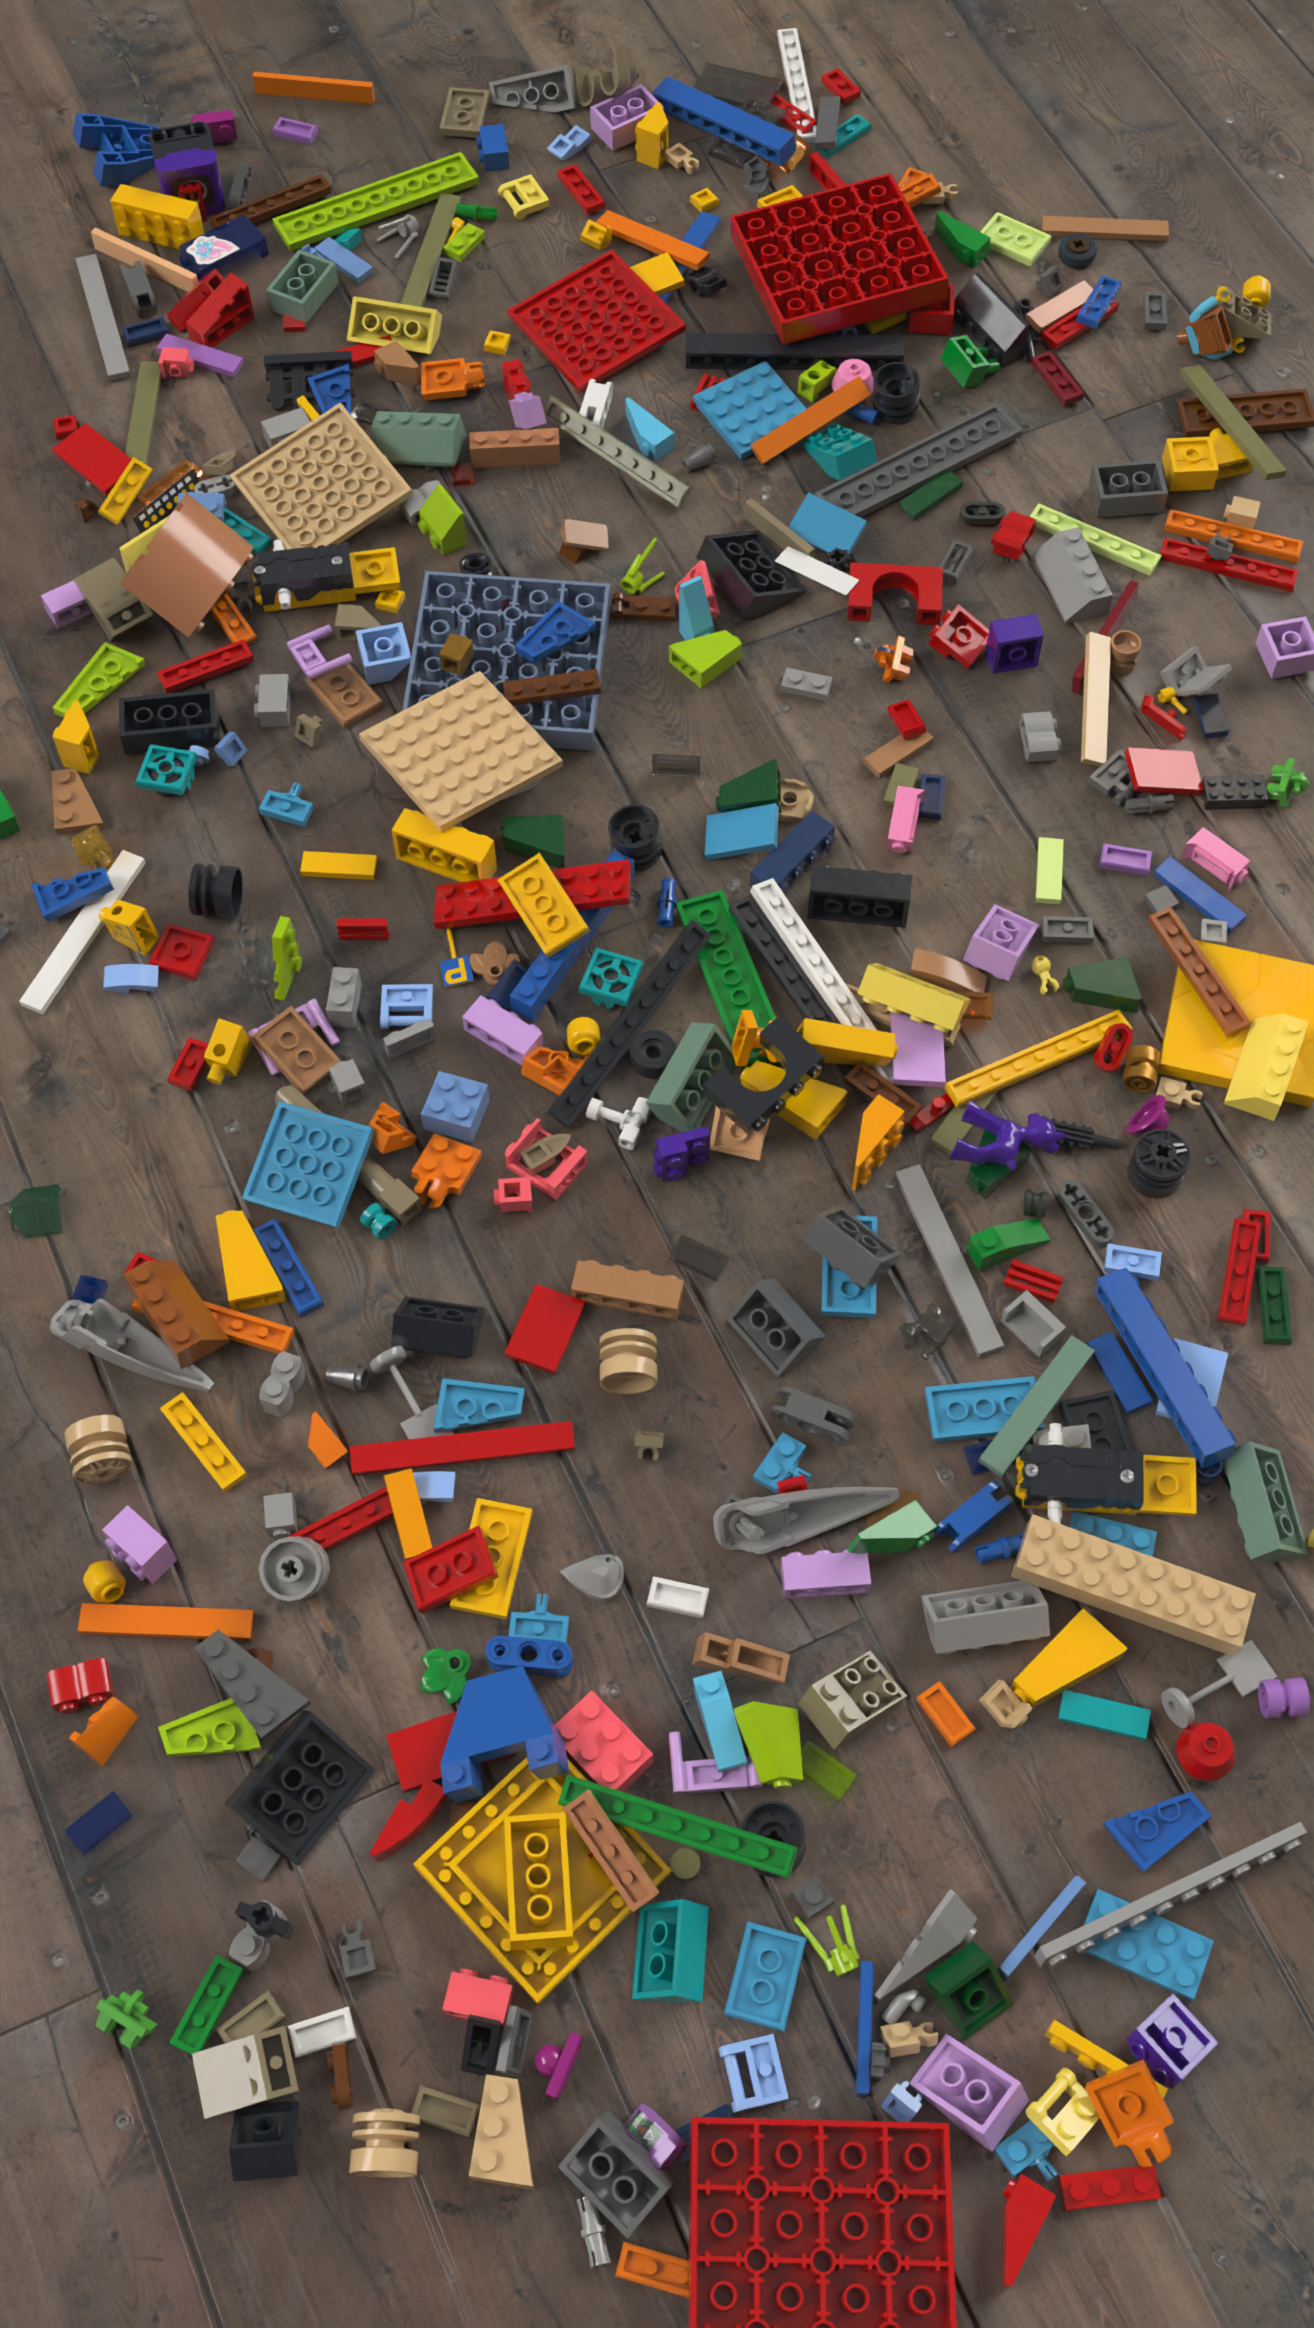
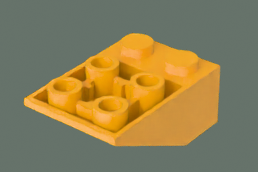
M879 1094L863 1112L852 1190L854 1191L861 1184L863 1186L867 1184L872 1176L871 1171L875 1166L880 1167L884 1163L891 1147L895 1149L903 1137L901 1131L905 1125L903 1122L905 1111Z

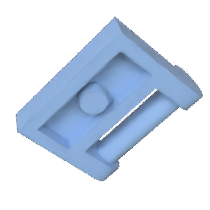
M433 984L382 985L381 1029H389V1026H411L415 1022L424 1021L429 1018L433 1023ZM424 1011V1016H389V1013Z
M774 2034L718 2048L720 2058H724L734 2101L731 2103L733 2114L788 2101L789 2098ZM745 2053L755 2097L747 2099L736 2055Z

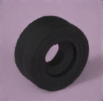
M647 1030L638 1034L630 1047V1060L634 1070L646 1078H660L676 1050L675 1042L667 1033L660 1030ZM654 1049L659 1051L661 1055L656 1059H651L647 1057L646 1053Z

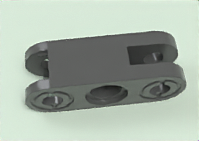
M134 262V267L127 269L126 265L119 266L124 285L136 315L140 316L141 312L151 309L154 312L158 311L153 291L141 262Z
M783 1386L779 1389L778 1396L787 1404L785 1407L781 1405L772 1406L770 1415L774 1419L835 1444H847L850 1433L843 1427H854L857 1421V1416L854 1413L794 1388Z

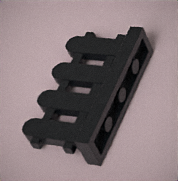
M337 351L264 356V366L267 372L265 373L266 381H270L271 394L266 395L267 402H271L274 410L281 411L285 408V401H293L295 408L298 409L297 399L304 396L307 400H314L313 393L306 392V379L349 364L350 376H354L352 352ZM284 380H292L293 393H285ZM350 390L351 397H355L354 390Z

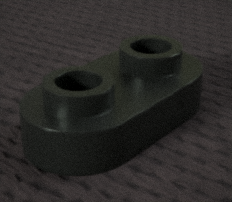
M994 501L966 502L960 508L959 518L967 525H997L1001 523L1003 516H1005V507L1001 503Z

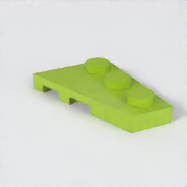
M232 1698L158 1727L168 1757L262 1750L257 1732Z

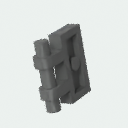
M1121 749L1099 767L1088 780L1090 785L1106 796L1112 791L1117 793L1113 798V802L1118 806L1130 799L1135 791L1125 753ZM1126 778L1131 781L1127 786L1122 783Z

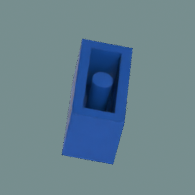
M504 124L479 126L480 135L476 136L477 149H480L478 150L479 161L484 163L485 171L509 169V155Z

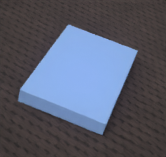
M1174 1338L1180 1348V1355L1183 1360L1189 1362L1196 1381L1205 1387L1209 1402L1213 1407H1216L1228 1353ZM1159 1400L1155 1414L1170 1418Z

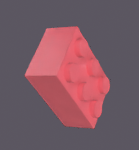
M590 1691L555 1724L565 1743L567 1759L590 1782L624 1792L653 1764V1753L593 1691Z

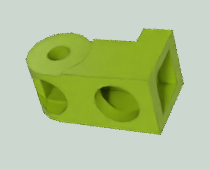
M823 360L817 362L799 375L797 393L813 402L818 398L819 392L826 388V386L831 385L837 368L830 366Z

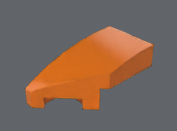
M315 1411L311 1415L307 1444L310 1451L325 1469L348 1451Z

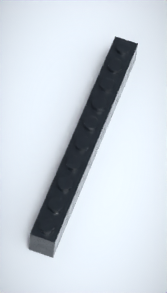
M686 333V369H750L766 361L773 370H808L817 362L823 360L838 370L844 361L859 359L867 363L871 371H877L885 364L903 362L904 360L903 335L820 334L783 345L778 334Z

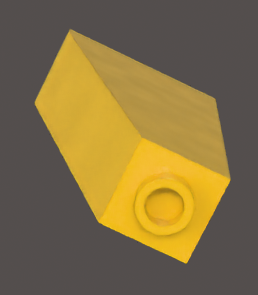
M807 1018L802 1021L796 1030L798 1034L824 1056L823 1063L857 1065L861 1060L868 1066L886 1067L892 1059L896 1058L898 1052V1044L895 1043L894 1033Z
M756 1060L751 1067L748 1066L743 1070L740 1076L741 1084L753 1091H767L779 1085L786 1072L785 1069ZM809 1079L804 1084L805 1087L802 1092L796 1097L791 1096L786 1101L785 1107L777 1115L816 1140L846 1105L848 1091L822 1081Z
M230 1210L221 1215H216L227 1294L231 1309L242 1311L286 1302L282 1285L243 1211Z
M1083 1608L1014 1679L1010 1689L1021 1702L1029 1703L1033 1709L1062 1693L1063 1690L1075 1686L1120 1661L1128 1648Z

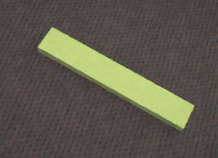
M1039 503L1030 515V517L1037 519V528L1053 535L1057 532L1079 527L1091 551L1151 576L1161 560L1162 555Z

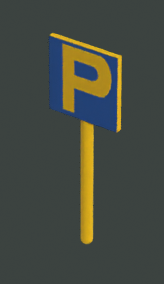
M446 928L452 959L441 961L440 967L444 987L448 988L472 982L474 978L469 955L456 956L451 928Z

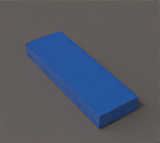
M1102 275L1078 313L1076 322L1096 329L1120 291L1122 282Z
M1112 1331L1087 1342V1346L1095 1350L1092 1356L1127 1415L1152 1403V1398Z

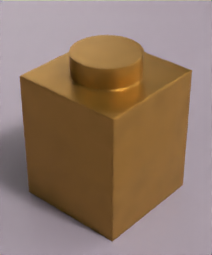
M450 633L439 653L440 669L463 676L474 656L473 641L465 636Z

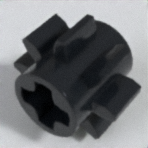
M836 547L831 552H827L828 560H824L825 564L844 573L850 572L849 566L853 561L852 557H848L847 549L842 550Z

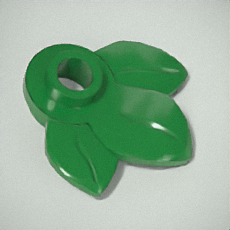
M434 1648L429 1650L421 1658L425 1666L428 1667L421 1678V1691L435 1693L443 1690L447 1702L454 1704L463 1695L467 1682L466 1675L471 1668V1658L462 1649L446 1651L441 1648ZM455 1658H459L460 1665L454 1669L452 1661Z

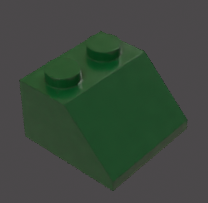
M974 1941L923 1976L935 2001L963 2040L1013 2005L992 1958Z

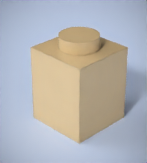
M1234 496L1232 504L1226 505L1223 518L1227 519L1226 523L1253 529L1261 502Z

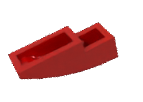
M426 1778L412 1804L400 1799L370 1851L374 1861L380 1862L396 1853L430 1824L449 1798L444 1794L442 1786Z

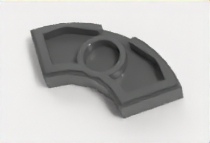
M757 155L743 165V171L748 175V180L743 184V191L755 200L761 199L765 195L770 182L769 168L766 162Z

